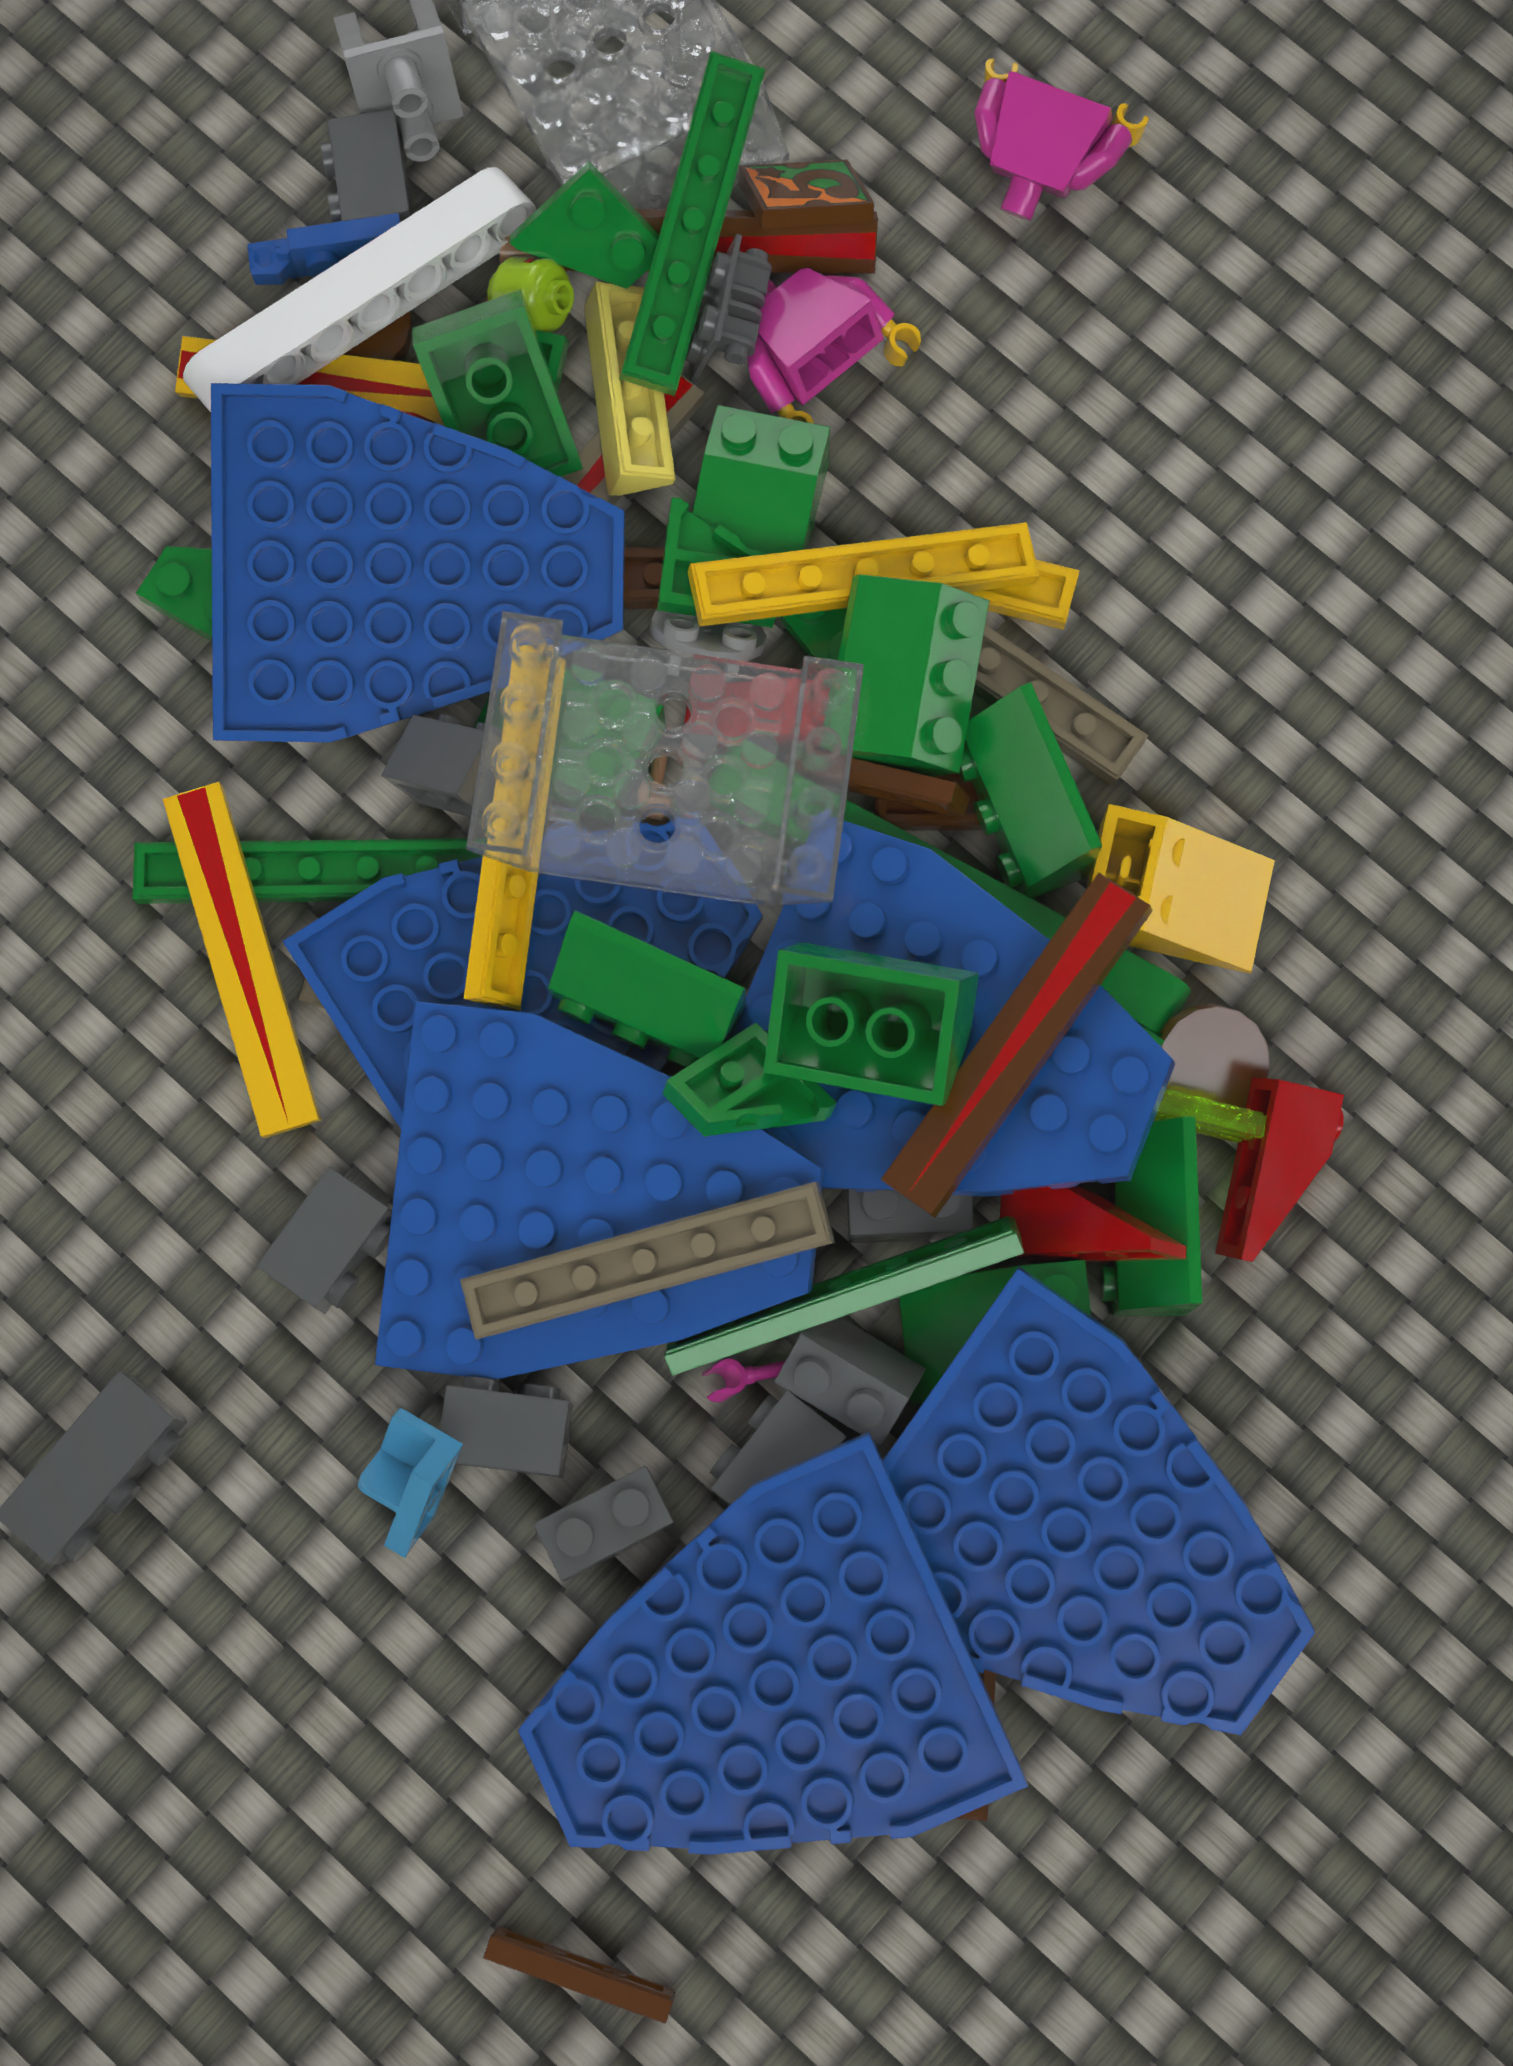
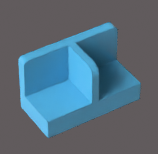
M401 1408L392 1416L381 1448L361 1473L358 1487L362 1493L396 1512L384 1546L405 1558L434 1519L463 1444Z

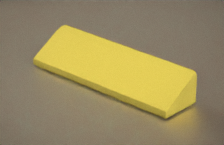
M595 282L585 303L584 313L607 493L610 496H621L672 485L676 479L664 393L619 379L645 287L630 286L625 289L612 283Z

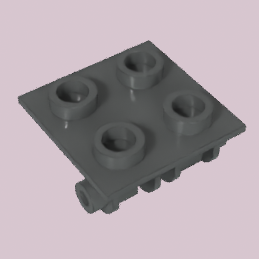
M736 234L726 254L717 252L710 276H708L699 308V310L703 311L699 328L694 327L685 358V361L693 363L690 382L694 385L715 350L725 352V360L739 365L745 364L748 356L755 353L759 323L762 319V312L759 309L765 305V294L772 265L768 262L769 255L761 249L751 248L746 253L740 252L742 235Z

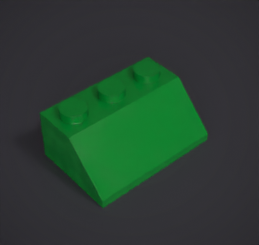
M861 574L853 576L822 749L854 759L930 777L960 773L989 600L943 583Z
M1030 682L1019 686L968 721L961 768L958 775L963 783L971 780L979 798V801L974 802L978 823L986 836L994 833L1002 854L997 855L996 860L1005 885L1010 888L1017 887L1018 892L1033 899L1087 878L1101 850L1102 843L1034 687Z
M574 911L569 922L548 986L553 999L560 1001L556 1008L560 1013L587 1025L590 1024L592 1017L614 1026L611 1035L632 1047L644 1050L647 1042L669 1051L666 1060L682 1070L728 1041L746 1006L744 987L578 911Z
M804 942L779 949L763 1073L944 1106L947 1103L971 1034L979 972Z
M1177 1117L1153 1121L1131 1180L1108 1183V1201L1185 1245L1186 1259L1110 1261V1265H1101L1102 1301H1111L1112 1316H1185L1203 1303L1196 1117Z

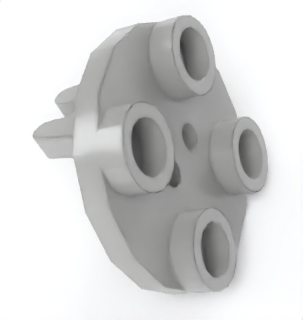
M658 610L654 613L650 625V631L654 640L669 650L666 676L678 677L682 656L706 662L725 663L723 673L725 675L724 684L736 683L740 662H747L761 656L767 638L761 626L733 622L699 627L697 616Z

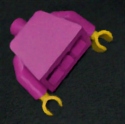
M988 59L986 61L985 81L974 116L980 150L987 158L991 159L990 166L992 171L1011 179L1000 207L1002 211L1031 221L1042 191L1066 199L1071 190H1085L1112 169L1128 147L1135 146L1140 142L1149 118L1145 115L1138 124L1127 122L1124 116L1129 105L1126 103L1119 105L1112 124L1109 126L1113 118L1110 107L1019 74L1017 63L1013 62L1012 70L1003 75L994 72L995 59Z
M809 268L799 269L779 286L769 279L765 294V305L759 309L762 312V319L759 323L755 353L748 356L747 363L750 379L771 414L777 411L779 417L814 424L812 417L808 413L796 411L791 402L796 399L802 406L884 340L883 335L887 339L883 348L887 361L897 367L904 366L908 359L907 354L895 341H904L914 352H917L921 343V335L917 327L910 323L896 324L892 320L895 313L859 277L824 276Z

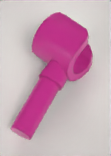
M730 1358L720 1360L707 1368L702 1373V1376H708L712 1373L718 1374L725 1380L726 1388L711 1393L707 1398L712 1402L720 1403L739 1393L747 1384L776 1378L786 1360L753 1367L751 1365L743 1367L738 1361Z

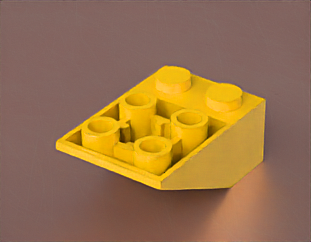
M1108 804L1098 833L1102 847L1089 874L1087 888L1099 872L1150 904L1153 910L1128 946L1251 974L1275 860L1169 817Z

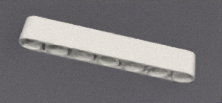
M488 167L478 172L200 350L187 363L183 372L184 382L210 412L211 383L297 385L500 253V249L508 242L505 237L510 236L516 228L537 210L535 204L501 169Z

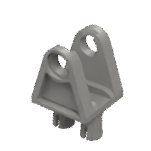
M409 0L416 30L408 32L406 35L379 42L373 41L364 44L355 12L333 17L360 114L393 109L403 139L406 156L417 162L433 158L439 150V142L434 132L433 124L464 117L445 35L433 0Z

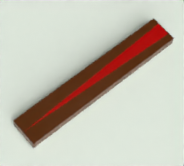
M636 209L660 234L666 209ZM726 210L713 261L717 252L726 254L736 234L742 235L739 251L746 253L751 248L765 251L769 255L768 262L772 265L771 273H795L799 269L809 268L818 273H875L878 228L877 212L874 211V221L870 222V224L764 231L761 229L752 210ZM562 266L565 271H576L565 266Z
M1098 872L957 1071L947 1103L944 1106H932L883 1175L881 1180L936 1218L1153 911L1150 904Z

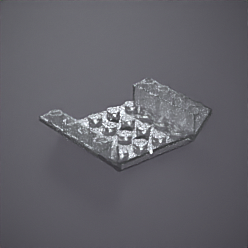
M445 0L464 34L467 35L473 32L561 187L590 161L635 209H667L710 52L713 51L753 64L715 0ZM658 11L669 13L675 18L673 23L664 29H654L648 26L645 20L650 14ZM606 36H616L625 42L620 51L612 54L603 53L595 47L596 43ZM557 60H566L575 66L572 74L565 78H554L548 75L545 70L548 65ZM763 80L739 166L777 164L789 160V152ZM739 167L733 187L738 185Z
M503 611L466 849L534 873L764 906L832 902L864 664L804 656L801 669L602 641L563 635V620ZM668 699H678L688 706L691 716L685 724L678 727H670L659 720L656 714L658 706ZM660 756H669L680 763L683 774L673 784H659L650 777L648 772L649 764ZM651 814H662L672 821L675 831L667 841L653 843L645 839L641 834L640 823Z

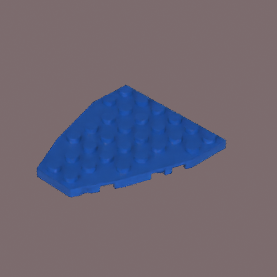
M211 383L213 741L335 742L411 718L413 715H420L505 688L510 652L513 646L528 645L559 660H563L624 630V510L590 494L577 485L554 475L504 447L437 423L428 422L330 385Z
M821 813L745 998L746 1006L731 1038L754 1023H757L768 1034L778 950L804 942L979 972L971 1034L959 1066L960 1068L1050 940L931 849ZM1100 985L952 1195L998 1196L1014 1194L1013 1190L1050 1186L1052 1189L1076 1187L1079 1183L1098 1181L1103 1184L1130 1181L1175 1067L1173 1058ZM818 1083L837 1102L831 1117L820 1122L765 1129L778 1137L784 1144L825 1168L823 1189H853L856 1192L876 1193V1190L895 1191L885 1184L881 1178L934 1104Z
M699 817L670 820L667 824L652 826L648 823L624 825L625 829L588 833V829L543 837L520 1010L506 1011L541 1015L556 1022L558 1025L593 1039L610 1049L663 1072L669 1065V1062L666 1060L669 1051L647 1042L644 1050L632 1047L613 1037L611 1033L614 1026L592 1017L590 1024L587 1025L556 1010L560 1001L553 999L548 986L574 911H578L726 980L762 922V913ZM483 856L463 862H458L455 859L439 863V868L407 876L400 873L384 877L282 941L400 1129L402 1126L415 1001L501 1010L464 999Z
M415 1001L375 1365L495 1380L683 1340L812 1292L816 1248L475 1340L460 1279L812 1182H819L822 1192L825 1168L784 1144L778 1137L765 1129L704 1137L662 1094L666 1081L672 1077L671 1075L625 1056L604 1044L573 1032L541 1015Z
M1018 1267L883 1459L976 1668L980 1673L988 1670L1022 1681L1021 1686L1099 1711L1122 1714V1710L1159 1716L1163 1722L1187 1725L1193 1722L1205 1724L1211 1730L1242 1735L1315 1634L1314 1626L1245 1501L1126 1342L1027 1271Z
M870 1431L753 1483L608 1617L518 1729L570 1847L600 1848L606 1844H615L625 1850L649 1851L651 1846L686 1848L689 1854L713 1855L791 1848L792 1843L830 1840L831 1844L851 1843L852 1838L891 1835V1839L910 1838L1028 1787L1027 1778Z

